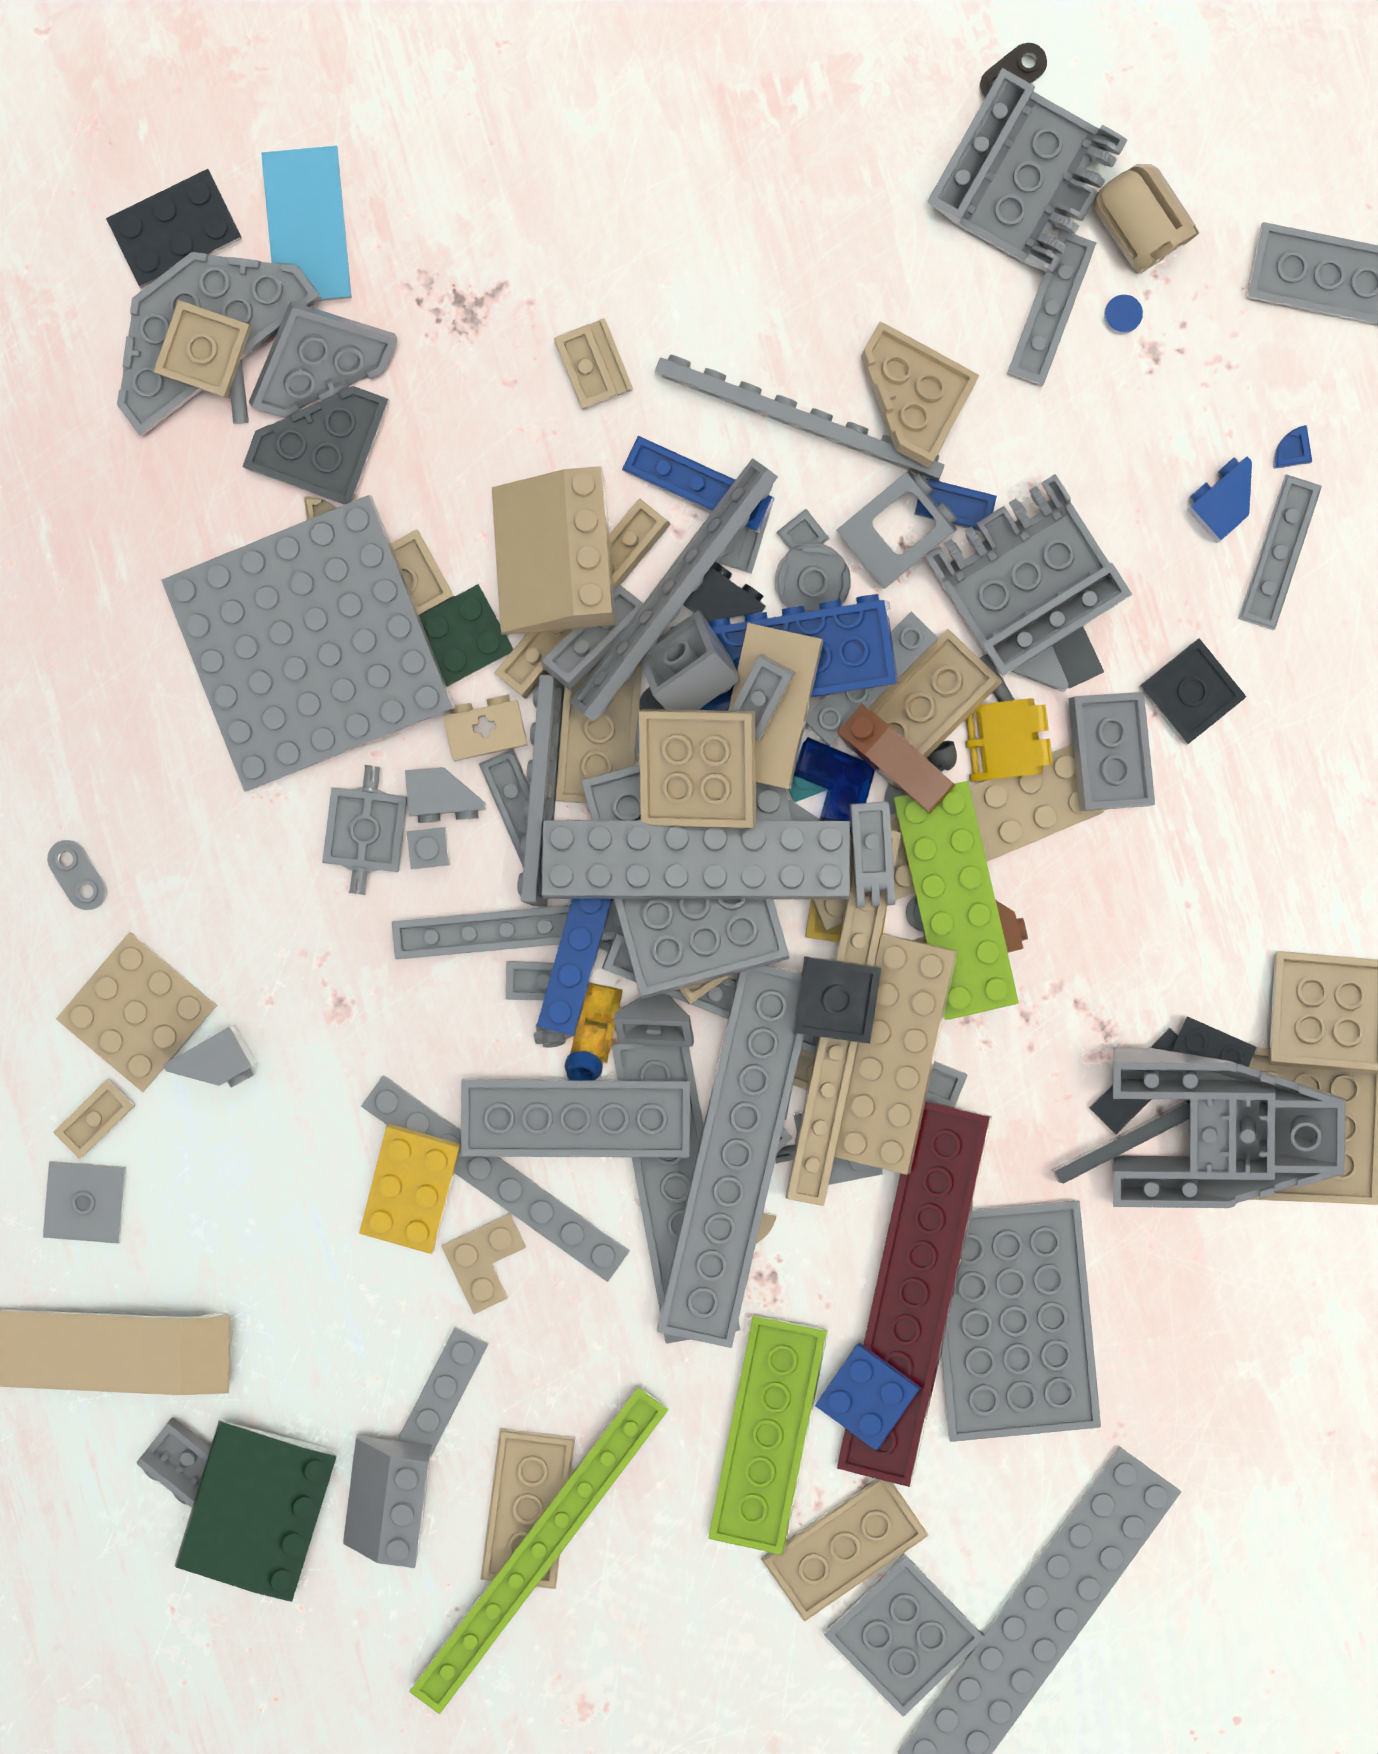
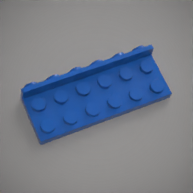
M879 594L856 597L857 604L842 606L841 600L819 603V610L805 612L804 606L782 609V616L772 618L767 617V612L744 615L745 622L735 624L730 623V618L707 621L732 658L736 670L738 669L748 623L823 639L811 697L899 684L888 614L890 602L879 600ZM734 685L729 691L720 694L700 710L728 711Z

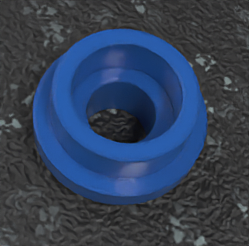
M577 1051L569 1054L566 1058L565 1070L569 1080H596L602 1073L603 1064L601 1060L591 1052Z

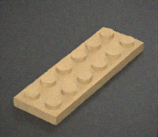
M889 934L881 935L875 966L882 969L870 1044L858 1042L834 1157L906 1175L910 1174L957 958V950Z

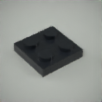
M1200 638L1195 640L1139 686L1186 745L1191 743L1247 697Z
M804 956L793 1032L870 1044L882 968Z

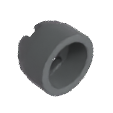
M943 741L927 757V760L941 772L944 769L947 771L951 770L957 762V751L953 741Z

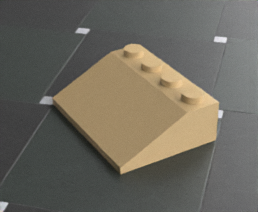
M602 466L562 469L492 487L501 634L615 625L606 484Z

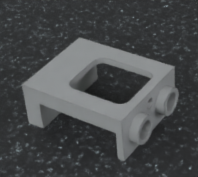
M911 471L904 473L836 529L884 589L948 536L958 530L953 524L957 520L954 513L944 502L938 505L929 495L933 488L919 472L915 476ZM912 492L934 517L936 525L934 529L906 552L896 554L875 530L873 520L904 493Z

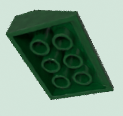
M219 1420L174 1566L256 1594L292 1602L337 1456L324 1446Z

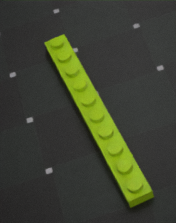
M638 1386L410 1688L409 1692L439 1715L668 1412L669 1408Z

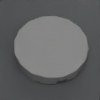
M818 542L803 543L790 549L780 560L775 573V589L781 602L787 608L804 606L805 612L819 610V603L841 600L843 604L851 588L850 570L844 558L832 547Z

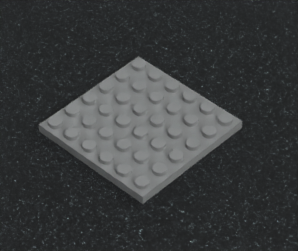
M367 495L161 580L244 792L455 708L372 495Z

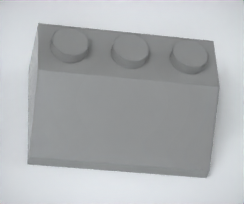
M356 1435L343 1539L344 1545L379 1564L415 1568L419 1552L432 1445Z

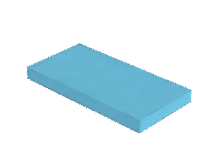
M337 145L261 152L271 262L300 267L322 297L318 301L352 298Z

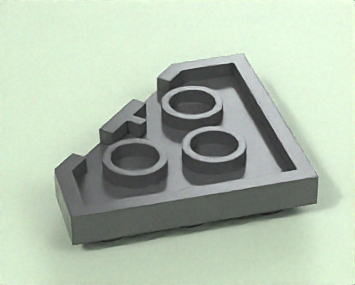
M355 386L342 390L332 397L314 403L278 422L256 430L242 467L344 505L353 501L389 399Z

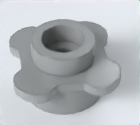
M537 1023L535 1025L537 1032L533 1034L535 1043L543 1044L545 1048L563 1045L566 1043L565 1039L572 1037L538 1027Z

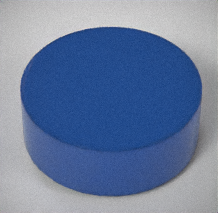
M1126 294L1112 298L1104 311V319L1107 326L1112 331L1120 334L1135 330L1143 318V309L1140 302L1135 297Z

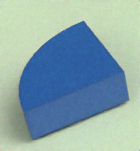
M1307 425L1300 426L1283 437L1275 450L1273 459L1274 469L1313 462Z

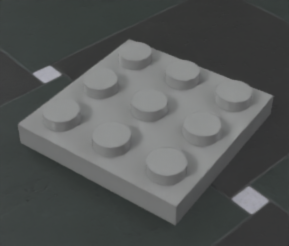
M906 1554L824 1632V1636L903 1717L985 1639L984 1635Z

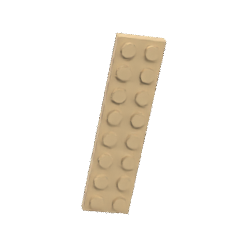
M1073 743L1052 752L1053 765L1042 766L1043 774L985 780L970 786L987 862L1104 813L1103 810L1080 811ZM898 817L892 819L891 830L901 832ZM902 833L894 866L895 901L915 893ZM850 837V881H851L852 872H853V856H852V839H851V837ZM812 899L824 930L842 924L847 900Z

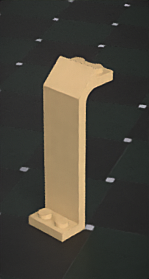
M0 1309V1387L163 1395L229 1393V1382L232 1374V1367L229 1361L230 1343L232 1341L230 1317H228V1313H211L195 1317H168Z

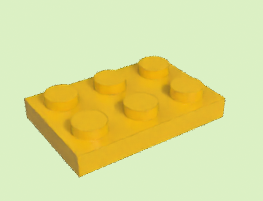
M388 1124L359 1234L432 1254L439 1234L461 1144Z

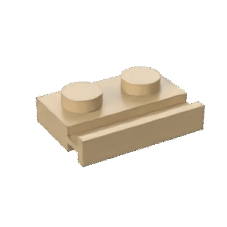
M605 317L554 338L582 410L616 397L626 391L633 390Z

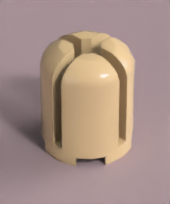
M1136 164L1127 171L1122 172L1103 186L1094 200L1096 213L1137 274L1156 265L1165 256L1180 247L1181 244L1184 246L1200 233L1159 168L1152 164Z

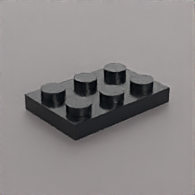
M209 169L201 171L106 218L140 288L155 281L191 252L210 255L243 239Z

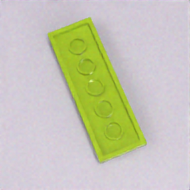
M968 780L954 783L955 786L930 814L907 795L894 797L927 944L958 951L944 1013L945 1021L1020 1004Z
M753 1315L708 1539L779 1555L784 1554L828 1330Z

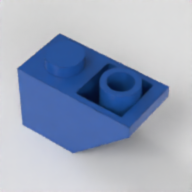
M1248 456L1240 462L1235 457L1232 458L1218 471L1222 478L1210 487L1206 482L1189 497L1194 503L1187 510L1216 543L1225 538L1250 514L1252 460Z

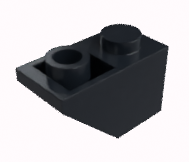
M714 562L704 575L700 587L692 592L683 603L693 613L699 610L707 621L723 618H741L744 615L763 612L766 605L760 602L764 597L760 592L746 583L742 588L729 580L733 574L717 562Z

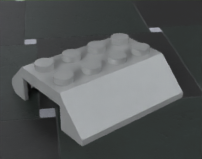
M1002 68L927 202L961 228L1023 263L1053 274L1061 259L1047 249L1063 255L1068 247L1062 240L1049 236L1051 229L1055 226L1068 233L1077 232L1079 225L1066 216L1083 221L1098 194L1089 185L1101 188L1105 182V179L1100 174L1087 170L1086 167L1090 160L1104 166L1113 167L1117 160L1108 152L1120 155L1128 140L1103 124L1100 128H1097L1035 93L1034 89L1036 86Z
M1056 474L1041 482L1050 499L1049 501H1046L1037 486L1029 490L1033 502L1040 510L1035 516L1029 519L1025 507L1015 498L1009 502V505L1018 519L1014 522L1006 507L1003 506L976 523L985 541L982 542L972 526L966 529V538L976 551V553L968 558H963L961 549L952 539L944 544L953 561L949 562L940 547L925 555L942 586L1002 677L1133 595L1112 562L1109 563L1072 505L1070 495Z

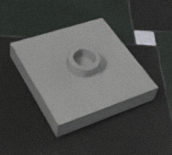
M50 1161L43 1238L119 1244L126 1167Z

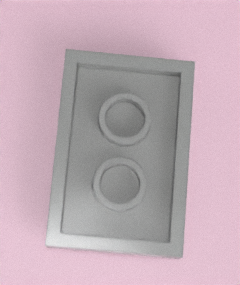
M1144 692L1074 696L1068 698L1080 811L1149 807L1155 805Z

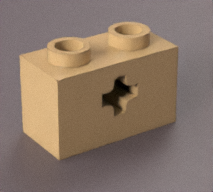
M509 695L486 699L487 707L473 709L472 703L462 704L450 710L451 715L443 716L452 760L455 762L528 746L518 700L510 701ZM486 717L488 722H495L496 728L490 730V736L484 738L481 732L474 731L473 726L480 724L479 718Z

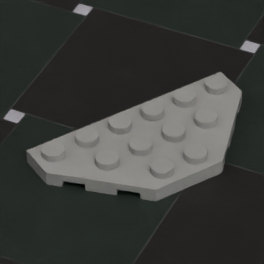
M198 252L189 253L132 298L130 308L131 321L129 335L126 336L122 364L124 370L117 406L137 433L143 436L202 391V389L153 372L178 300L250 324L252 328L241 357L242 360L278 332L290 301L310 307L322 297L297 265L214 256Z

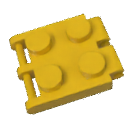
M1034 698L980 704L966 718L969 740L965 741L966 748H970L973 774H969L970 782L1043 774L1042 766L1053 765L1050 738L1039 739L1038 732L1049 731L1046 704L1035 705ZM973 713L977 714L979 739H976ZM977 747L981 748L983 773H980Z

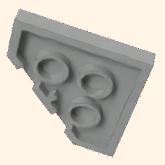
M290 301L249 403L252 408L286 418L299 411V408L318 399L323 401L332 397L340 391L347 389L348 385L367 376L369 379L378 376L385 371L398 340L396 334Z

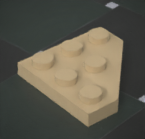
M880 321L867 343L861 359L895 450L930 469L980 375Z

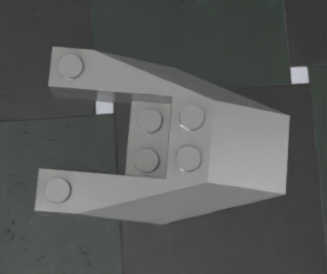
M1114 1048L1113 1099L1190 1100V1157H1115L1113 1165V1207L1231 1208L1235 1207V1204L1259 1196L1262 1199L1274 1195V1192L1296 1185L1302 1187L1344 1174L1345 1098L1227 1060L1154 1048Z

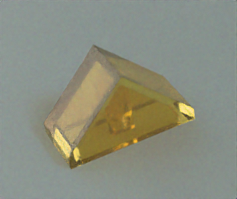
M589 983L575 1037L573 1038L571 1053L588 1051L596 1055L602 1063L607 1064L615 1029L614 1015L619 1010L623 989Z

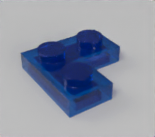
M808 737L802 744L794 776L828 789L819 821H850L849 804L867 802L875 770L864 760Z

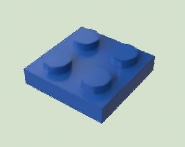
M859 1343L815 1406L877 1451L922 1387Z

